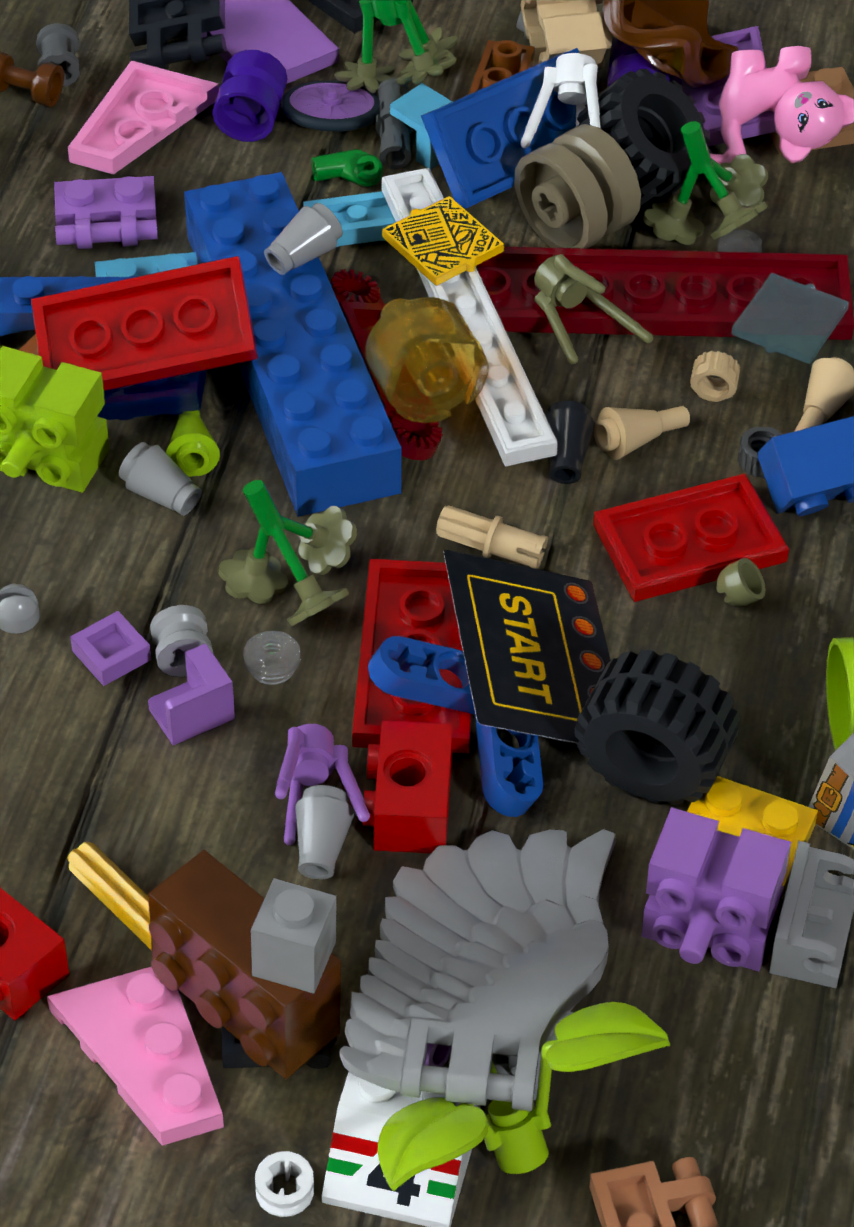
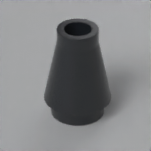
M569 400L559 401L552 404L545 415L557 440V455L548 457L549 477L557 483L571 484L579 481L581 478L582 465L595 422L590 416L589 409L584 404Z

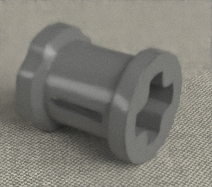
M54 23L45 26L37 34L36 46L42 55L38 60V67L43 63L62 66L64 70L63 86H69L76 82L80 76L79 60L75 56L79 49L78 34L72 27L66 24Z

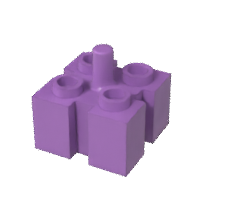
M671 807L649 863L646 894L650 895L644 908L641 937L654 940L667 948L680 949L679 954L681 958L692 964L702 962L707 947L711 948L712 958H715L720 963L732 967L742 966L759 972L780 914L784 886L781 885L787 871L791 842L745 828L742 829L740 837L718 831L719 821Z

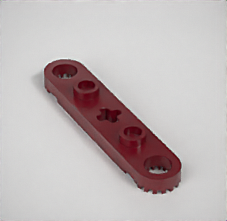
M345 269L335 272L330 284L399 441L401 456L412 460L430 459L434 456L443 436L441 434L442 427H438L439 423L434 419L432 414L434 408L388 304H384L382 301L380 287H377L376 281L370 282L371 277L369 275L365 278L362 277L363 272L359 271L357 275L352 269H349L348 273ZM409 432H413L419 435L420 437L418 441H416L417 436L413 435L412 439L409 438L411 434Z

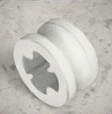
M290 1151L276 1152L267 1156L259 1164L255 1173L256 1198L260 1206L269 1214L279 1217L293 1216L306 1209L314 1196L313 1170L309 1162L301 1155ZM285 1174L286 1181L289 1180L290 1175L297 1177L296 1192L284 1195V1189L281 1188L279 1194L273 1193V1177Z

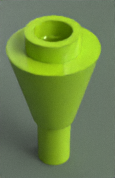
M191 396L183 397L178 402L179 420L166 454L188 477L202 476L215 468L220 458V451L203 420L200 418L198 400Z

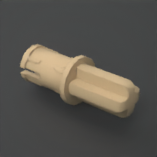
M445 506L437 521L436 531L439 537L481 550L485 558H490L493 554L534 569L539 568L545 553L542 552V548L545 549L548 543V536H540L502 523L503 517L497 515L492 520L453 506Z

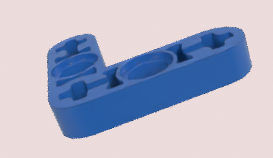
M392 636L381 644L369 660L368 671L370 678L383 692L401 698L475 714L463 651L407 637ZM439 669L453 672L460 679L463 688H455L445 682L440 675ZM476 719L481 782L486 801L494 810L505 816L518 817L525 814L543 791L538 736L507 730L518 741L519 748H513L501 741L495 727L481 725Z

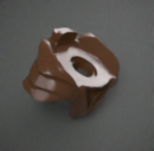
M604 0L603 15L609 32L616 39L634 47L655 68L683 79L691 87H704L730 74L732 53L739 51L737 46L722 43L709 35L707 26L709 0Z

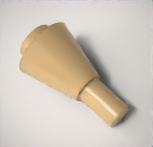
M836 357L820 358L814 361L806 393L804 414L795 431L822 425L854 395V368L851 364Z
M685 406L658 412L645 409L605 407L600 411L598 420L595 423L594 437L602 451H605L610 458L618 460L660 436L662 432L687 427L690 423V414Z

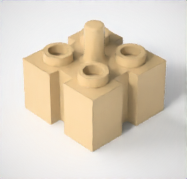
M521 0L520 5L526 38L529 39L530 46L535 47L533 66L578 48L580 54L592 57L598 68H602L604 66L606 49H610L612 45V34L605 24L603 11H597L596 4H602L603 0Z

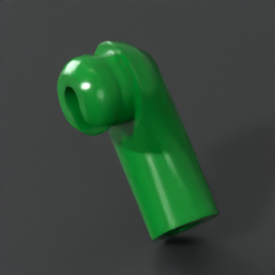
M359 149L311 158L312 172L316 182L341 177L358 186L371 187L376 185L383 176L381 161L376 156Z

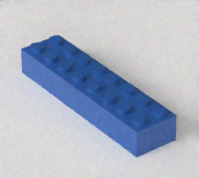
M283 173L259 175L254 178L184 191L187 238L193 252H196L197 263L202 264L235 256L240 258L258 359L240 362L237 365L297 517L325 511L330 506L344 507L401 494V446L319 257L290 270L285 275L277 273L265 258L264 250L271 245L299 212Z

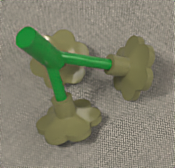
M696 121L688 122L682 126L681 133L691 165L679 195L673 196L670 204L661 201L654 202L651 209L644 212L642 219L646 225L653 228L654 234L663 240H676L685 245L693 244L696 237L703 234L705 227L701 221L694 218V214L690 210L692 202L689 197L698 174L704 173L712 186L710 198L713 203L719 206L725 216L720 227L710 235L713 240L721 238L738 226L750 221L768 207L767 203L763 201L764 190L762 188L768 180V172L762 165L755 164L754 160L746 154L737 155L731 163H717L710 156L701 124Z
M253 480L247 483L243 488V493L260 524L255 547L249 550L242 549L236 551L233 559H226L220 563L218 575L226 581L225 589L227 593L235 598L248 597L255 603L266 604L272 601L274 594L285 592L288 586V578L280 571V562L273 556H270L266 550L269 537L272 536L297 580L294 587L302 600L295 614L287 619L290 626L303 621L307 617L322 611L334 602L349 595L350 593L347 588L334 591L322 590L314 575H307L283 531L284 529L300 536V557L308 561L312 572L318 575H325L332 567H343L350 558V545L357 536V528L353 522L346 520V512L340 507L330 506L323 514L315 513L308 518L305 524H301L279 514L262 480Z

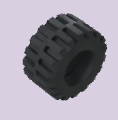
M639 69L636 72L630 71L625 73L598 94L601 129L613 137L627 154L637 174L641 191L640 206L643 205L645 208H650L654 202H662L681 189L690 168L691 161L681 133L682 126L688 122L696 121L701 124L706 143L710 142L709 131L704 128L703 123L706 120L702 112H698L694 106L695 100L690 94L686 95L682 91V86L675 80L669 82L665 74L657 71L651 74L648 69ZM587 104L584 105L585 108L580 111L577 117L578 126L582 124L590 125Z
M641 649L639 655L632 651L621 653L619 659L613 658L607 664L577 719L578 723L575 726V737L579 739L577 746L580 753L589 758L588 765L595 772L601 773L605 777L604 780L613 787L618 786L625 790L626 794L637 799L642 797L650 803L660 805L663 801L671 805H683L685 800L695 802L701 799L703 793H708L738 734L739 727L737 724L740 718L738 710L732 707L734 700L729 692L719 688L720 682L716 678L700 671L701 667L691 661L686 663L679 660L677 655L667 652L664 655H659L654 650Z

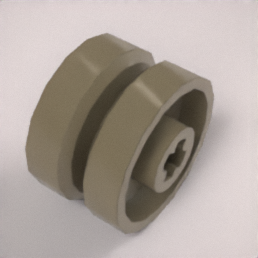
M582 124L555 138L553 143L539 147L522 157L515 168L514 187L519 206L532 229L551 248L587 249L599 242L604 235L616 232L631 223L640 211L641 191L637 174L620 145L613 137L599 127Z

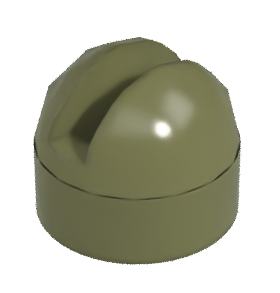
M742 558L729 564L720 572L717 578V592L726 593L724 602L728 605L735 607L747 606L765 596L766 588L763 576L758 567L747 558Z

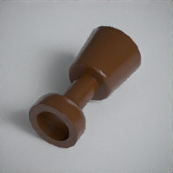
M0 51V92H4L9 85H14L31 90L33 100L40 105L50 108L56 105L64 84V70L62 66L43 63L36 71L14 66L12 56Z

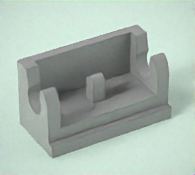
M798 841L775 936L769 973L837 988L854 912V879L833 875L828 870H837L844 874H854V859L843 854L810 847L811 843Z

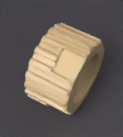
M720 351L704 352L703 355H699L695 359L690 387L700 398L707 401L719 402L731 398L737 390L740 365L737 364L736 359L734 360L727 353ZM709 375H714V376H718V377H721V378H713V377H710Z

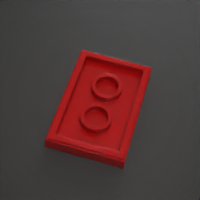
M745 473L594 512L593 526L633 602L717 581L720 572L724 568L742 558L751 560L758 569L785 563L788 560L789 548Z

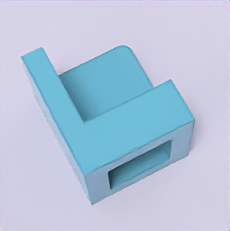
M421 83L390 104V114L416 130V161L431 170L440 163L421 115L452 101Z

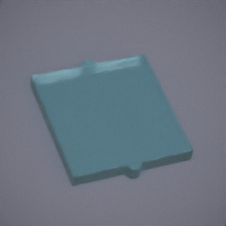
M771 273L732 326V335L765 347L768 353L776 351L811 364L847 312L849 302L816 290L813 284L803 285Z

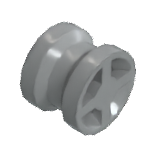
M189 605L171 606L153 617L150 630L152 641L157 646L155 650L157 665L162 672L170 676H187L186 651L206 643L213 653L211 641L206 636L208 632L206 617L200 609Z

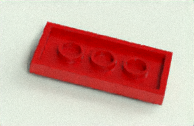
M239 256L31 299L39 356H42L43 366L57 370L61 362L101 372L104 391L258 359L244 273Z
M370 559L352 728V747L368 748L369 744H380L382 720L453 724L452 753L469 754L471 713L385 693L374 684L368 671L369 660L381 644L392 636L407 637L463 651L446 563ZM439 669L440 675L445 682L455 688H463L460 679L453 672Z

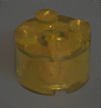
M421 297L408 301L402 298L390 301L382 309L381 318L373 327L366 343L367 364L384 395L403 418L413 422L430 423L452 416L449 409L457 406L463 400L468 406L480 394L488 377L489 364L481 344L459 308L454 303L444 299Z

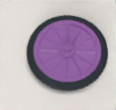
M326 80L308 82L291 88L282 97L281 109L289 120L300 126L320 131L339 132L360 129L374 123L376 115H380L379 96L376 93L373 94L367 91L366 87L349 91L346 87L347 82Z

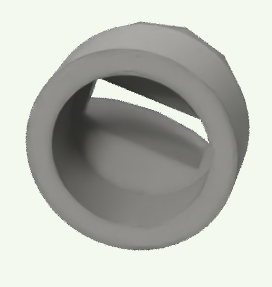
M16 583L3 587L0 590V629L14 634L32 629L40 618L38 600L32 589Z

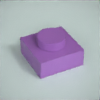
M119 611L70 636L72 652L103 686L151 660L149 643Z

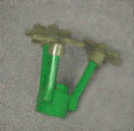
M360 0L359 3L363 14L362 57L358 59L357 63L346 61L344 66L347 71L335 73V78L347 82L346 87L349 91L358 90L365 85L367 91L373 94L378 92V87L384 80L393 78L391 75L394 74L395 67L383 66L376 68L377 61L373 58L374 17L380 19L381 23L385 26H394L402 23L412 48L404 50L399 54L401 59L410 61L405 69L400 70L402 76L396 79L397 83L401 85L411 82L420 84L427 78V75H442L444 69L451 67L456 62L453 53L448 50L457 44L458 38L457 36H451L443 39L441 27L436 28L431 35L426 34L411 0Z

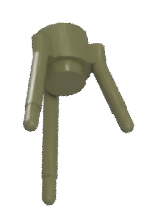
M563 254L546 259L537 269L534 280L540 292L535 296L534 301L545 312L570 364H576L578 356L555 307L573 308L579 305L585 297L645 343L653 341V335L601 295L605 292V286L574 266Z

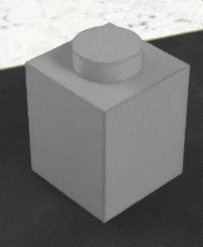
M274 878L251 928L252 976L314 994L336 943V896Z

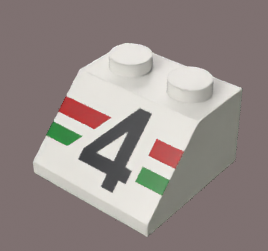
M349 1071L337 1108L322 1191V1203L426 1227H451L472 1149L451 1161L414 1175L395 1191H392L387 1184L378 1158L379 1135L384 1124L393 1114L421 1100L432 1097L446 1098V1094L421 1091L420 1098L401 1096L400 1092L377 1086L353 1075ZM453 1102L455 1106L460 1104L459 1102Z

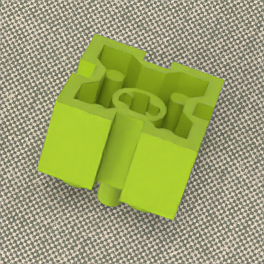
M2 346L0 349V471L9 477L16 478L20 475L25 476L28 469L37 471L39 477L49 485L83 493L110 450L107 419L97 417L105 405L102 373L61 362L57 370L43 366L42 356Z

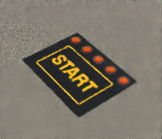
M445 549L443 553L477 722L485 726L578 743L579 739L575 737L577 719L603 670L611 661L592 582Z

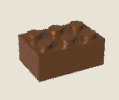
M202 850L148 893L149 931L152 947L151 966L153 972L165 987L172 991L179 989L196 1004L202 1017L215 1028L223 1026L241 1042L244 1051L255 1063L260 1066L268 1064L284 1079H287L340 1034L341 960L331 953L314 994L252 976L251 928L265 898L206 850Z

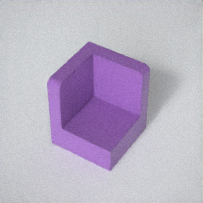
M206 643L185 652L186 683L155 695L148 700L149 711L173 746L235 719L233 682Z

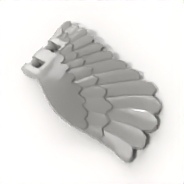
M603 829L571 848L567 846V832L564 830H546L529 835L522 850L516 849L509 835L491 830L476 837L468 850H462L456 845H439L426 859L423 870L402 866L393 880L396 897H385L386 919L382 918L380 923V938L382 940H376L375 958H369L368 974L361 976L360 992H352L350 1009L352 1019H348L345 1026V1035L350 1047L343 1046L340 1049V1058L344 1068L363 1080L385 1089L400 1092L401 1096L420 1098L421 1091L446 1094V1101L486 1106L487 1099L512 1102V1109L532 1111L539 1052L542 1046L555 1031L557 1023L586 997L601 980L607 964L608 934L607 929L603 925L599 909V891L603 875L616 843V834ZM427 1043L452 1046L449 1068L425 1065ZM493 1053L518 1056L515 1076L490 1073Z

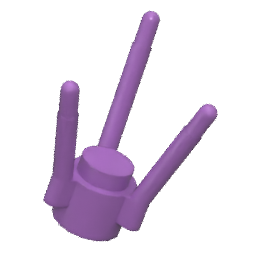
M304 724L288 730V746L277 780L275 796L277 799H284L290 787L284 832V843L289 846L293 845L296 840L297 821L295 805L298 800L302 799L304 785L316 786L323 783L334 769L338 771L358 819L366 822L370 818L365 800L348 763L347 747L345 745H334V737L331 731L318 724Z

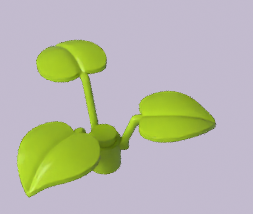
M621 1002L596 1004L568 1015L555 1026L557 1040L548 1041L542 1046L536 1107L533 1105L532 1111L512 1109V1102L493 1100L488 1106L489 1113L486 1116L482 1109L475 1107L473 1104L460 1103L455 1106L453 1102L446 1101L444 1097H432L412 1103L393 1114L384 1124L378 1140L379 1163L387 1184L392 1191H395L414 1175L463 1155L476 1147L483 1139L487 1150H494L498 1166L503 1172L521 1174L538 1168L546 1161L549 1155L542 1130L551 1127L547 1111L552 1070L561 1072L586 1070L670 1046L666 1032L641 1010ZM492 1060L490 1073L497 1074Z

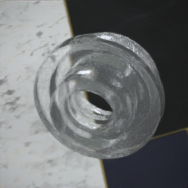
M261 632L250 638L243 650L244 664L257 681L270 685L280 684L287 681L299 666L301 660L300 646L292 636L284 632Z

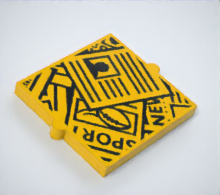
M450 196L422 210L413 209L410 216L382 229V237L436 286L465 271L473 272L476 265L504 252V243Z

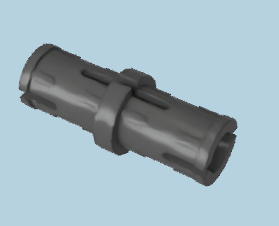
M397 78L384 80L379 85L380 115L377 114L375 117L376 131L381 138L380 161L385 166L388 163L389 153V168L400 169L410 163L409 134L414 130L390 114V104L409 92L408 85L403 84L401 85L400 94V85L396 81Z

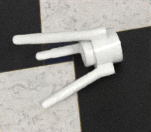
M567 53L557 58L556 68L545 67L543 85L521 139V146L523 148L530 146L553 88L558 93V99L561 102L576 105V126L579 125L577 117L580 111L585 108L584 105L587 104L590 125L601 129L596 84L598 66L592 57L580 53Z

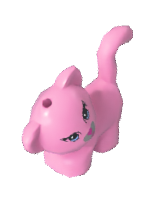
M791 46L782 48L777 66L765 68L764 54L761 50H739L733 52L731 56L730 77L723 87L719 101L722 116L721 134L727 149L724 154L710 153V156L717 163L722 164L731 163L737 155L746 154L741 135V124L750 121L761 113L772 111L774 112L775 129L780 135L779 148L783 157L791 164L801 162L812 149L826 145L839 134L842 128L854 123V99L847 95L837 94L823 81H800L806 78L811 67V49L809 47Z

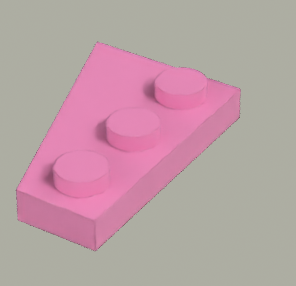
M131 61L68 146L69 162L114 175L213 104L219 92V84Z
M152 966L47 996L49 1011L61 1025L65 1023L80 1041V1046L84 1053L94 1064L98 1062L117 1085L118 1094L162 1146L224 1127L223 1113L178 989L172 991L165 987L154 974Z

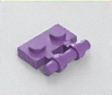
M127 176L112 179H78L54 182L57 246L77 244V249L93 248V243L122 242L124 247L138 246L139 240L158 239L154 176Z

